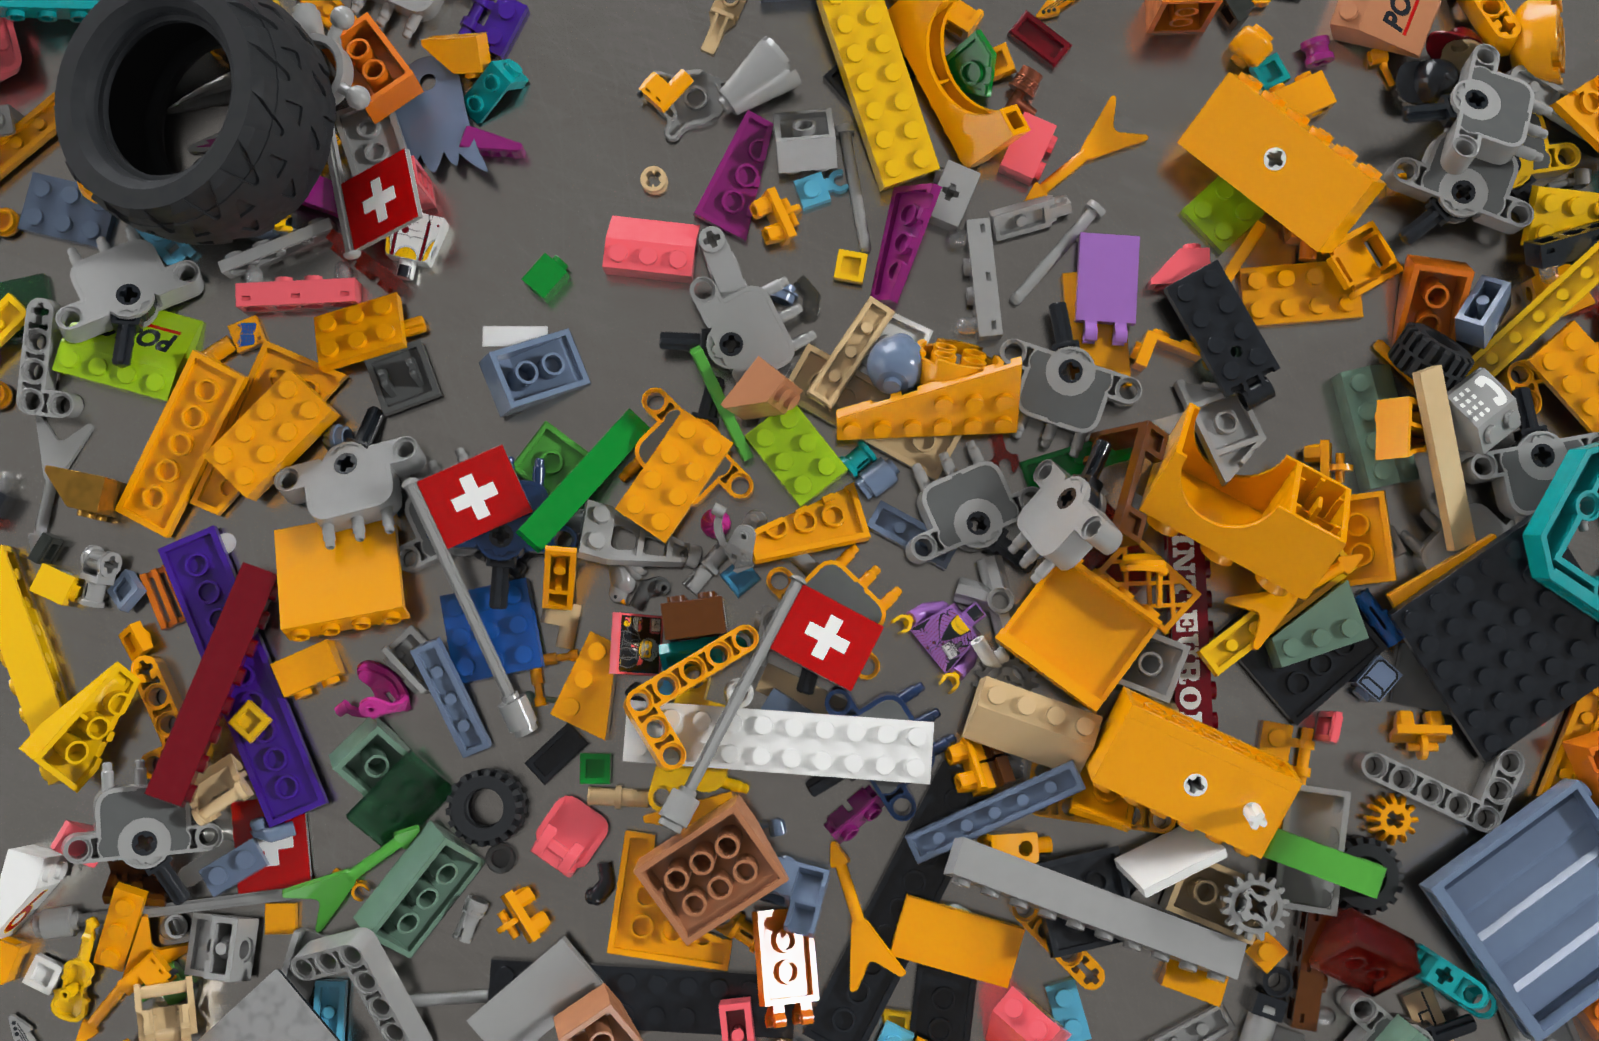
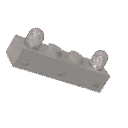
M990 217L968 219L965 222L964 229L952 230L946 236V243L950 247H966L967 258H963L964 276H969L970 287L966 288L967 305L973 306L974 314L972 317L960 318L956 322V330L961 335L976 334L977 342L1000 340L1003 336Z

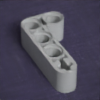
M45 298L31 300L26 308L16 404L20 411L28 415L73 419L82 413L84 408L83 401L75 393L55 390L57 372L52 370L62 335L55 317L62 306L56 301ZM42 309H49L48 315H41ZM39 325H47L48 329L39 328ZM41 335H44L47 343L40 350L37 346V340ZM40 364L43 368V375L40 379H36L34 369ZM34 394H37L40 399V404L36 409L31 406L30 402ZM64 398H67L70 402V408L66 413L60 407L61 401Z

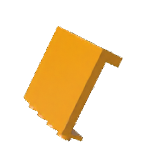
M397 513L394 515L395 531L392 534L385 532L382 520L365 524V539L362 542L355 540L352 528L335 532V548L331 550L325 547L322 528L317 522L274 530L280 629L290 641H307L310 637L318 635L334 636L338 635L341 631L350 629L366 630L371 625L382 623L393 625L401 622L403 619L410 618V613L406 609L404 601L398 532L402 531L401 520Z
M1082 559L1076 566L1067 571H1062L1055 566L1044 579H1041L1005 627L1001 628L995 636V642L1089 711L1096 714L1161 626L1162 621L1158 619L1160 614L1155 609L1146 604L1141 607L1133 601L1135 596L1121 586L1116 589L1107 582L1109 580L1107 575L1096 568L1091 571L1082 564L1084 562Z

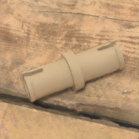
M616 785V788L588 786L587 806H615V809H621V806L648 808L649 789L622 788V785Z

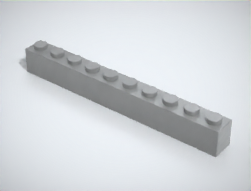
M965 837L954 839L943 874L952 877L951 883L964 888H970V885L981 888L980 894L998 899L1000 895L1010 899L1009 904L1014 907L1027 910L1028 906L1038 909L1037 915L1046 919L1056 920V917L1067 920L1066 926L1084 931L1086 927L1094 930V936L1110 942L1113 941V938L1123 941L1122 946L1136 952H1141V948L1151 951L1150 957L1168 963L1169 959L1179 962L1178 967L1183 970L1197 973V969L1207 972L1206 978L1219 983H1225V979L1238 980L1247 943Z

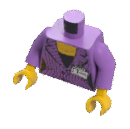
M943 600L924 602L908 611L906 615L902 614L893 618L891 624L900 620L903 622L904 628L897 634L901 635L909 630L914 634L945 673L939 681V686L945 680H949L953 688L948 694H952L959 687L960 681L975 666L978 655L973 649L971 641L981 636V634L974 625L982 620L986 613L977 602L972 603L964 611L955 602L950 605Z

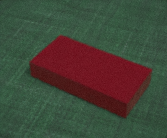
M1027 10L1007 34L1008 37L1052 70L1057 67L1072 47V44Z

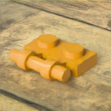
M1261 720L1257 748L1287 762L1289 761L1290 747L1299 748L1296 766H1291L1302 781V785H1306L1307 777L1310 778L1311 768L1308 767L1311 750L1314 751L1315 741H1312L1314 729L1302 727L1300 739L1292 738L1294 725Z

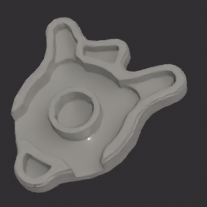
M702 69L686 70L694 82L664 114L657 110L667 121L664 129L666 140L676 142L686 131L704 128L716 122L724 110L718 102V99L721 98L719 90L727 80L714 77ZM659 70L654 71L667 83L675 76Z

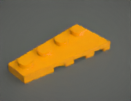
M854 482L836 493L823 496L821 500L796 509L794 513L785 517H779L754 529L756 540L753 550V563L755 565L869 541L871 535Z

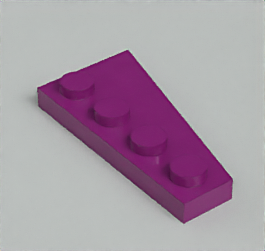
M747 110L693 213L699 219L718 227L723 232L744 243L747 240L752 217L749 206L756 200L774 125L750 110Z

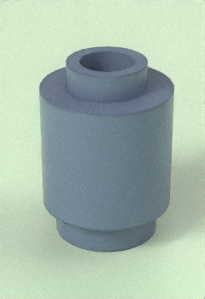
M880 457L858 474L859 478L854 482L869 500L873 496L877 498L899 480L896 475L900 471L890 458L885 461Z

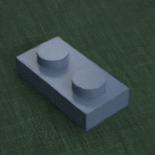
M251 838L200 869L199 873L211 895L217 897L267 867L270 863L257 840Z

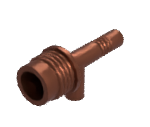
M1023 65L1008 84L1014 92L1005 107L1017 104L1022 114L1027 112L1035 115L1037 109L1023 101V98L1026 97L1033 100L1035 97L1034 93L1038 89L1043 76L1033 68Z

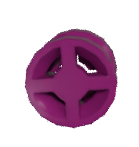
M1329 35L1316 36L1300 44L1301 51L1306 54L1304 62L1307 69L1318 68L1335 60L1334 53L1329 49L1331 42Z

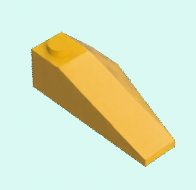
M117 661L42 722L19 749L78 793L99 769L103 761L101 758L107 743L112 742L115 736L114 728L120 716L126 713L141 680Z

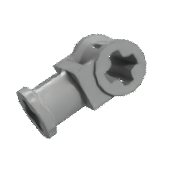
M89 545L80 556L82 567L79 578L84 579L85 583L82 595L78 598L77 603L93 608H104L105 602L103 599L107 585L114 586L116 575L122 567V558L117 552H105L100 546ZM89 558L95 559L97 561L92 562L89 560ZM105 561H111L113 562V565L106 563Z

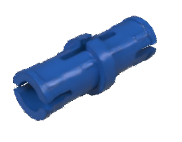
M1365 588L1354 596L1360 610L1368 619L1366 623L1370 627H1374L1388 648L1403 639L1388 617L1387 612L1389 611L1380 606L1370 593L1369 588ZM1370 606L1373 608V610L1376 612V614H1377V615L1379 616V618L1382 620V622H1383L1384 625L1386 626V629L1383 628V626L1380 624V622L1378 621V619L1375 617V615H1374V614L1372 613V611L1369 609Z

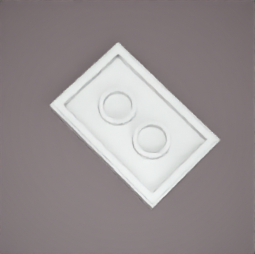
M1179 826L1115 858L1114 861L1120 872L1148 898L1228 856L1226 848L1206 838L1205 833L1196 829L1194 832H1191Z

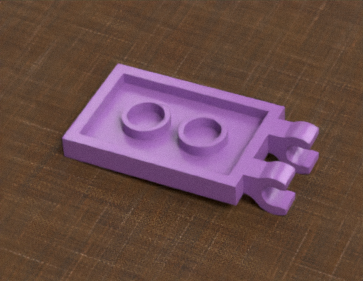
M1080 232L1074 322L1083 323L1082 343L1095 344L1098 334L1097 324L1113 325L1112 345L1124 346V343H1127V326H1134L1136 324L1140 236Z

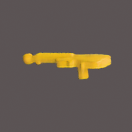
M94 916L85 920L86 928L81 937L82 941L77 958H72L64 964L63 975L61 976L63 980L62 987H57L53 990L54 997L50 1004L51 1011L58 1018L68 1022H78L85 1018L88 1014L89 1002H91L87 995V988L92 984L91 979L95 969L90 962V957L96 939L95 929L100 926L98 918Z

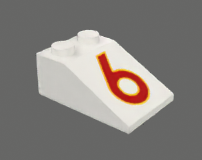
M37 845L8 849L0 876V939L14 935L56 888L60 880L65 877L68 863L63 854Z

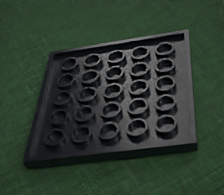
M1534 513L1387 612L1390 620L1470 744L1485 763L1599 686V622L1531 577L1522 534ZM1567 546L1562 557L1582 570Z

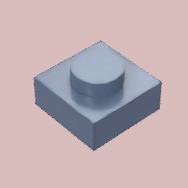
M125 569L115 580L114 586L111 585L107 589V592L119 610L129 613L147 590L134 571Z

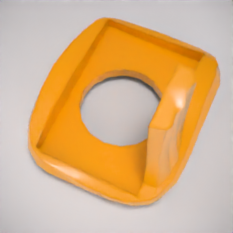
M1138 553L1125 555L1119 564L1121 572H1156L1155 603L1157 608H1163V576H1167L1169 572L1166 561L1163 557L1156 554Z

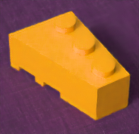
M590 631L550 714L603 740H609L617 674H609L611 640Z

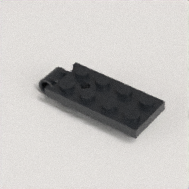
M1218 259L1164 288L1165 295L1224 397L1227 398L1236 391L1243 408L1246 411H1250L1276 396L1271 382L1265 375L1279 370L1280 366ZM1232 347H1238L1241 350L1240 357H1233L1230 350Z

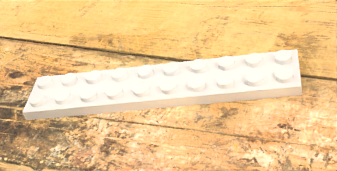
M630 700L631 707L636 711H643L647 707L646 701ZM667 703L660 707L685 748L686 760L682 766L694 767L725 707ZM738 708L708 768L930 784L934 722ZM626 714L623 761L656 764ZM651 722L647 725V733L650 737L659 738L662 736L663 729L660 724ZM666 749L663 753V759L667 764L675 765L678 763L679 756L675 750Z

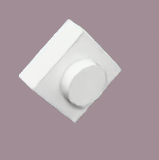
M38 953L35 955L22 983L48 996L53 995V990L58 987L61 981L64 964L42 953Z

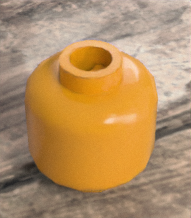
M1257 24L1253 27L1249 25L1244 26L1229 43V50L1233 54L1230 60L1242 70L1246 66L1249 68L1258 67L1273 51L1271 43L1273 37Z

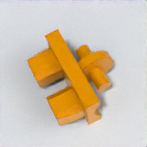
M775 186L767 189L760 198L749 206L753 218L757 220L767 216L770 222L769 226L761 230L766 245L779 243L782 247L788 245L790 240L797 235L794 227L799 225L796 215L802 211L800 204L791 206L787 197L780 199Z
M1330 439L1320 440V444L1304 446V463H1320V472L1332 478V472L1335 473V481L1345 483V473L1354 471V465L1345 464V453H1335V464H1332V443H1330Z
M1397 711L1394 715V728L1388 734L1389 743H1406V751H1415L1418 760H1427L1429 752H1437L1439 749L1438 743H1444L1447 735L1453 734L1452 725H1445L1441 711L1425 712L1422 715L1423 724L1414 723L1412 711Z
M529 886L518 889L515 892L510 890L500 897L512 919L505 909L497 914L503 925L496 929L498 934L507 930L512 940L520 936L515 927V924H517L526 941L530 944L541 937L540 933L551 924L543 910L529 918L524 910L525 906L536 900Z

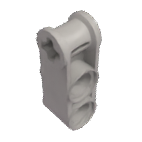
M715 226L704 228L700 232L698 239L700 250L705 259L709 275L716 284L722 298L748 285L742 277L740 266L722 230ZM709 237L717 240V247L712 248L708 244Z

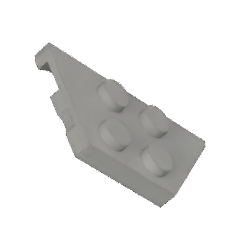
M1183 379L1176 380L1173 386L1184 409L1187 408L1190 402L1201 408L1195 421V432L1221 486H1225L1267 438L1253 410L1246 411L1243 408L1236 391L1226 398L1216 383L1203 382L1201 385L1186 383V380Z

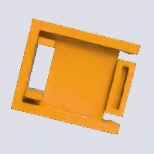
M1373 220L1346 234L1335 250L1329 253L1331 257L1326 259L1344 291L1351 288L1352 292L1348 295L1351 301L1404 271ZM1365 242H1369L1383 266L1380 268L1365 246Z

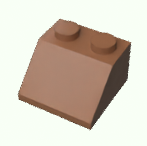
M758 356L720 405L743 420L784 415L798 404L803 390Z
M605 982L553 1017L559 1041H643L621 1001Z

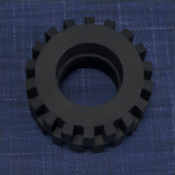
M1413 322L1407 324L1388 352V357L1392 363L1411 379H1413V372L1433 365H1442L1447 391L1461 382L1475 364L1469 352L1457 342L1429 326Z
M485 768L462 776L460 781L452 786L451 790L453 791L451 795L447 796L446 802H449V808L445 810L446 815H449L451 820L448 824L450 828H455L457 832L454 834L458 838L463 837L466 839L465 843L470 845L477 844V847L494 846L508 840L519 831L518 828L525 821L524 814L527 812L528 806H525L527 797L526 793H523L521 790L523 786L519 781L516 782L513 779V775L504 773L500 769ZM491 789L502 799V817L493 825L479 823L472 814L471 801L479 790Z
M1361 835L1346 836L1345 853L1358 858L1367 857L1370 861L1387 867V871L1377 899L1340 886L1338 906L1358 915H1376L1377 910L1381 912L1388 909L1386 904L1391 903L1394 905L1398 900L1394 897L1395 893H1402L1403 887L1398 886L1399 880H1405L1404 873L1399 872V868L1403 867L1401 860L1395 859L1397 853L1393 849L1387 848V844L1382 841Z

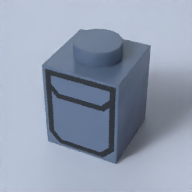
M1376 655L1348 683L1354 687L1352 692L1363 702H1380L1403 674L1381 655Z

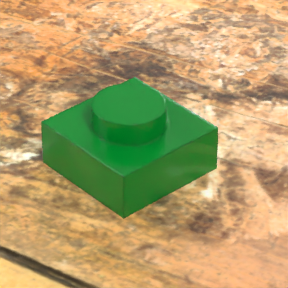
M580 753V784H611L612 753Z

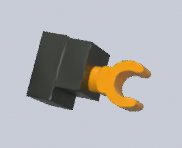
M1223 0L1218 11L1232 32L1243 25L1253 8L1266 7L1271 0Z

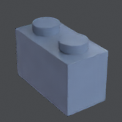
M1481 275L1455 316L1457 341L1483 349L1486 348L1511 307V282Z

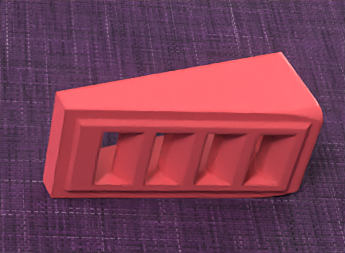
M1320 711L1318 713L1314 740L1337 745L1343 722V712Z

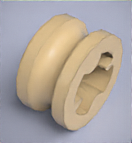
M650 166L641 173V185L647 193L660 195L665 192L668 187V178L663 169L658 166ZM652 174L654 177L657 174L660 175V185L657 187L652 184V187L648 186L650 183L648 177Z

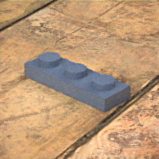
M880 500L867 524L869 530L906 549V545L918 534L928 531L924 523ZM923 542L915 543L916 553L920 556H926L928 554L926 544ZM956 549L928 562L945 571Z

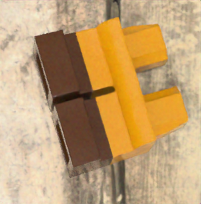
M962 738L959 743L949 746L945 751L947 763L950 766L962 763L965 771L956 774L954 777L957 792H972L973 797L1002 792L1010 788L1016 779L1008 756H1003L1005 752Z

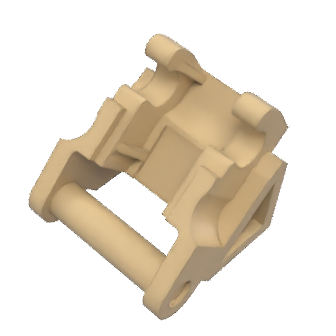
M231 753L214 764L209 762L205 773L198 774L194 785L198 786V790L193 802L189 803L193 809L191 814L198 825L204 826L221 816L220 812L238 799L245 801L254 795V788L245 766ZM229 788L231 789L223 795H221V793H223L224 791L228 790Z
M192 975L186 976V980L142 987L140 984L133 985L139 1041H192L191 1034L198 1033ZM187 992V1003L149 1009L143 1008L142 999Z

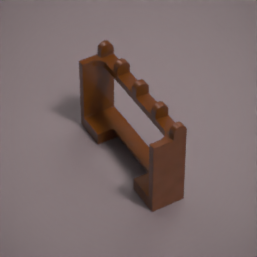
M1149 420L1093 432L1089 437V441L1093 443L1092 449L1098 439L1111 443L1112 449L1115 451L1133 447L1113 523L1123 535L1119 548L1140 545L1148 516L1132 507L1144 458L1152 463L1162 462L1170 435ZM1085 456L1083 458L1082 464L1084 466L1086 465L1089 456ZM1093 547L1089 552H1094L1098 550Z

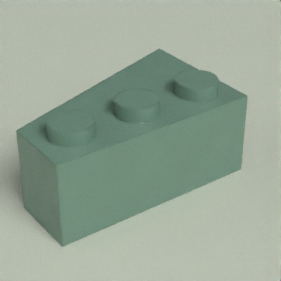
M1340 581L1266 639L1264 644L1273 668H1282L1369 638L1349 581Z

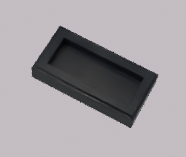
M567 723L525 762V765L544 785H547L590 742L574 725Z

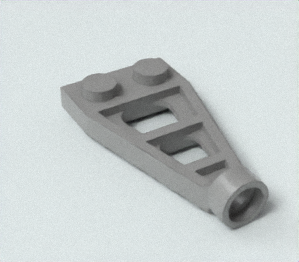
M587 500L585 503L577 546V558L604 565L679 568L684 566L692 569L697 568L702 552L701 546L683 542L673 536L665 544L616 511V507L592 500ZM620 526L635 535L636 543L634 549L617 550L611 546L614 527ZM646 537L664 544V554L662 556L645 554L643 552Z

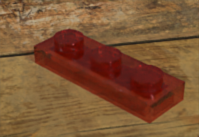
M332 229L326 236V239L333 244L330 250L345 260L346 258L343 256L345 253L343 237L336 230ZM361 250V256L354 260L356 263L353 267L367 278L372 273L380 279L377 285L387 293L391 294L395 291L403 296L409 289V286L364 251Z

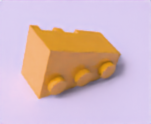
M1406 396L1377 400L1375 412V460L1405 458L1416 453L1426 452L1427 447L1417 398Z

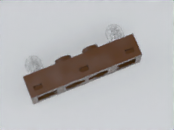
M1300 911L1291 972L1294 982L1293 988L1288 994V1005L1284 1023L1291 1028L1317 1032L1318 1024L1329 1026L1336 1021L1335 1011L1330 1007L1321 1006L1320 1004L1322 993L1326 992L1328 986V977L1325 975L1326 962L1329 963L1332 957V945L1329 944L1331 932L1344 933L1349 929V920L1344 915L1337 914V917Z

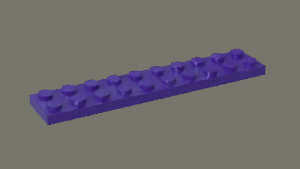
M214 525L158 549L201 659L237 577L219 530ZM258 631L255 640L259 641L257 650L253 658L247 657L243 666L244 669H247L246 676L240 687L235 685L231 697L235 698L233 707L229 715L224 716L228 722L247 700H252L273 719L253 743H249L228 724L268 826L271 828L328 804L329 801L288 700L283 697L270 666L272 663L260 631Z

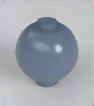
M898 333L877 342L869 353L867 359L868 376L873 385L885 394L890 395L899 391L902 394H907L914 391L920 384L922 367L921 347L911 336Z

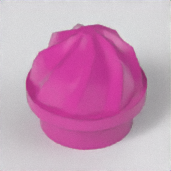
M710 509L701 518V528L708 537L716 539L714 532L715 515L711 514L712 509ZM727 513L723 516L722 521L723 532L726 535L731 526Z

